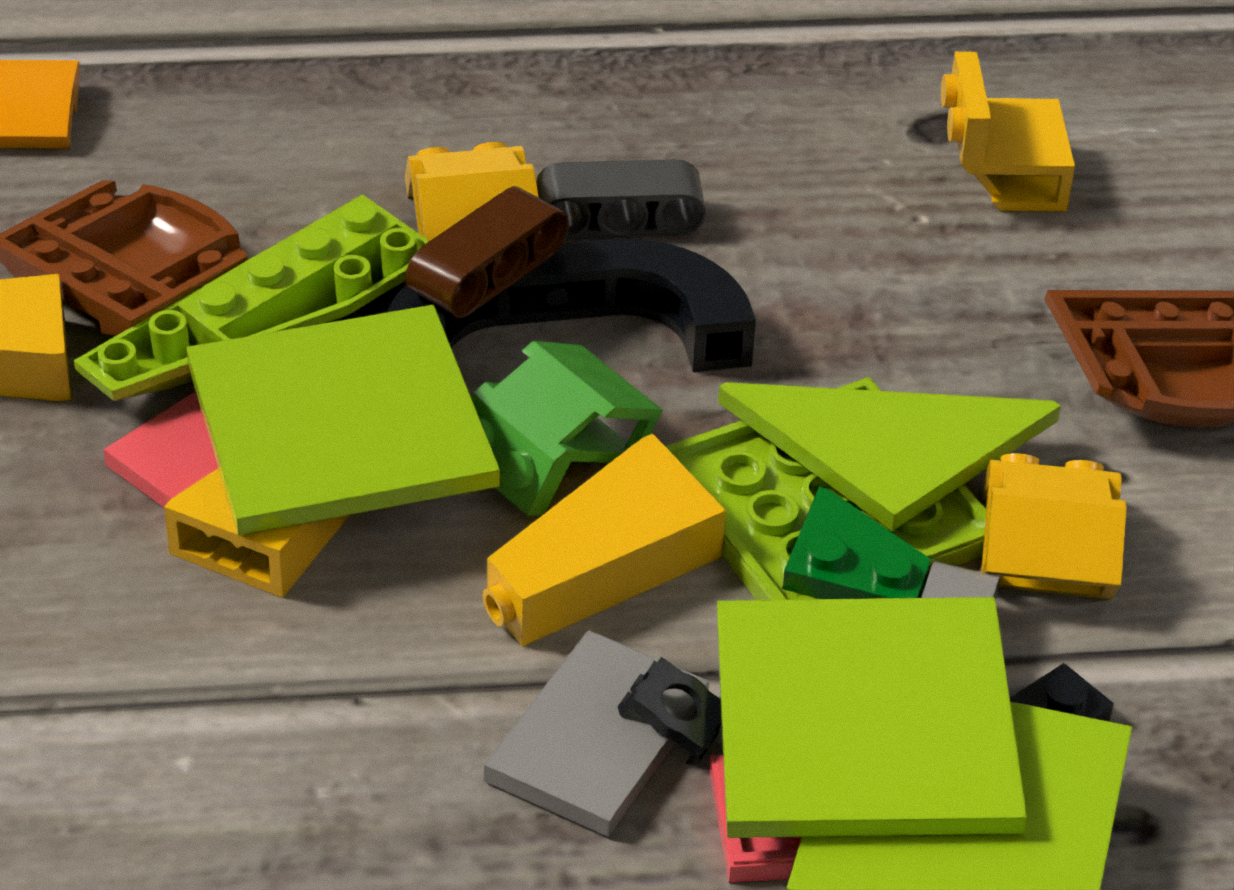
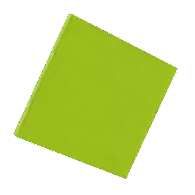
M434 305L186 347L189 370L238 536L500 487V469Z
M870 377L837 387L840 389L882 391ZM742 420L665 446L726 510L722 556L756 600L818 599L783 590L782 586L784 569L819 487L831 490L885 527ZM963 484L891 532L931 559L930 570L934 561L958 566L982 557L986 508Z
M995 597L717 601L727 838L1025 834L1027 815Z
M1010 701L1027 815L1025 834L802 837L786 890H1100L1132 726Z

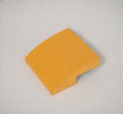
M0 60V148L70 149L73 113H77L79 60Z

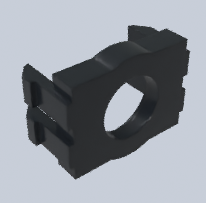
M661 657L658 662L654 661L644 675L640 674L630 688L631 693L628 691L617 706L619 714L623 717L628 709L632 710L646 720L660 735L675 741L689 751L691 755L685 762L686 764H698L707 752V747L713 743L720 732L719 728L722 726L721 699L710 692L697 678L682 672ZM668 689H679L688 693L697 705V717L690 721H683L673 717L664 707L662 700L663 692Z

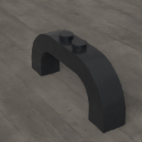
M606 239L563 243L552 257L464 318H456L434 305L451 349L468 334L489 327L614 315H633L655 320L674 331L685 346L692 372L752 367L756 319L749 299L740 284L726 270L710 259L688 249L658 241ZM405 284L394 297L388 312L434 304L410 291Z

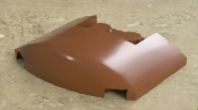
M102 180L0 233V262L15 278L59 274L62 299L99 320L101 333L106 335H118L248 260L246 249L241 250L239 247L238 232L219 213L183 194L142 184L140 189L133 194L124 196L114 195L117 191L115 181Z
M1047 291L1044 300L1096 395L1103 397L1126 412L1162 424L1183 427H1222L1234 425V291Z

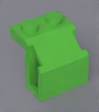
M532 341L522 350L529 357L502 382H485L471 396L500 469V487L495 488L527 516H542L546 513L571 461L612 462L641 438L650 435L663 412L659 406L582 345ZM601 415L603 418L638 420L629 440L626 441L602 422L598 416Z

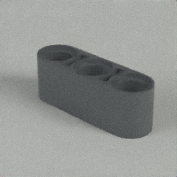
M684 160L560 162L545 167L536 179L538 197L564 211L568 216L569 227L565 239L680 236L697 230L704 223L706 217L699 171L693 164Z

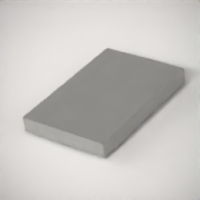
M588 630L484 764V782L609 837L676 743L660 735L646 720L630 709L621 717L617 707L627 692L631 693L630 688L640 674L644 675L654 661L658 662L659 659ZM680 669L682 672L690 674L697 678L709 690L708 680ZM668 689L663 692L662 700L664 707L673 717L683 721L693 719L698 710L695 701L688 693L679 689Z

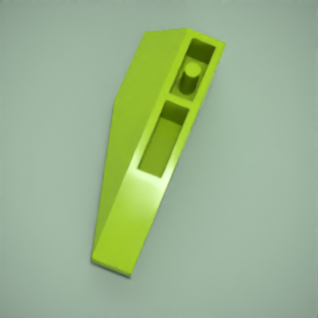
M362 194L158 311L137 325L74 360L75 370L113 401L166 390L192 382L186 347L334 322L404 282L410 260L429 240Z

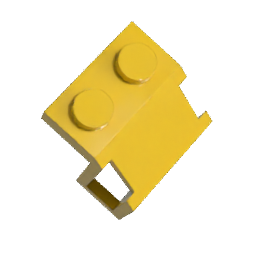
M955 51L952 74H943L941 105L942 108H949L947 119L948 141L957 142L963 168L968 174H974L989 192L993 204L999 211L1067 212L1075 164L1059 99L987 98L978 53Z
M486 142L475 146L473 150L450 152L445 147H430L420 150L416 155L408 156L405 170L407 198H414L418 233L429 241L512 186L520 187L538 197L535 170L532 163L526 164L525 151L522 146L507 147L502 142Z
M1018 453L1002 455L1001 461L990 460L984 474L982 501H987L981 572L999 576V588L1112 600L1121 587L1127 507L1126 501L1120 500L1121 473L1104 471V465L1088 460L1068 461L1065 463V467L1039 465V458Z

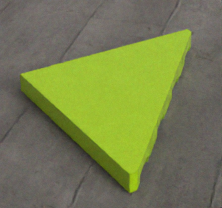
M733 382L723 383L719 386L718 403L891 531H894L986 470L990 460H1001L1002 455L1010 454L1057 423L1061 405L1054 400Z

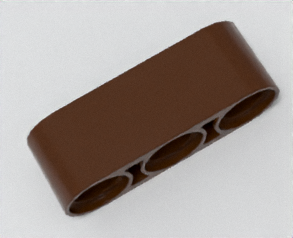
M512 186L423 245L410 260L406 270V286L410 291L452 316L464 318L552 257L559 250L568 233V216L564 211L526 190Z

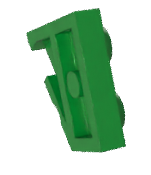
M819 487L784 569L782 589L818 599L921 598L929 576L931 559L831 490Z

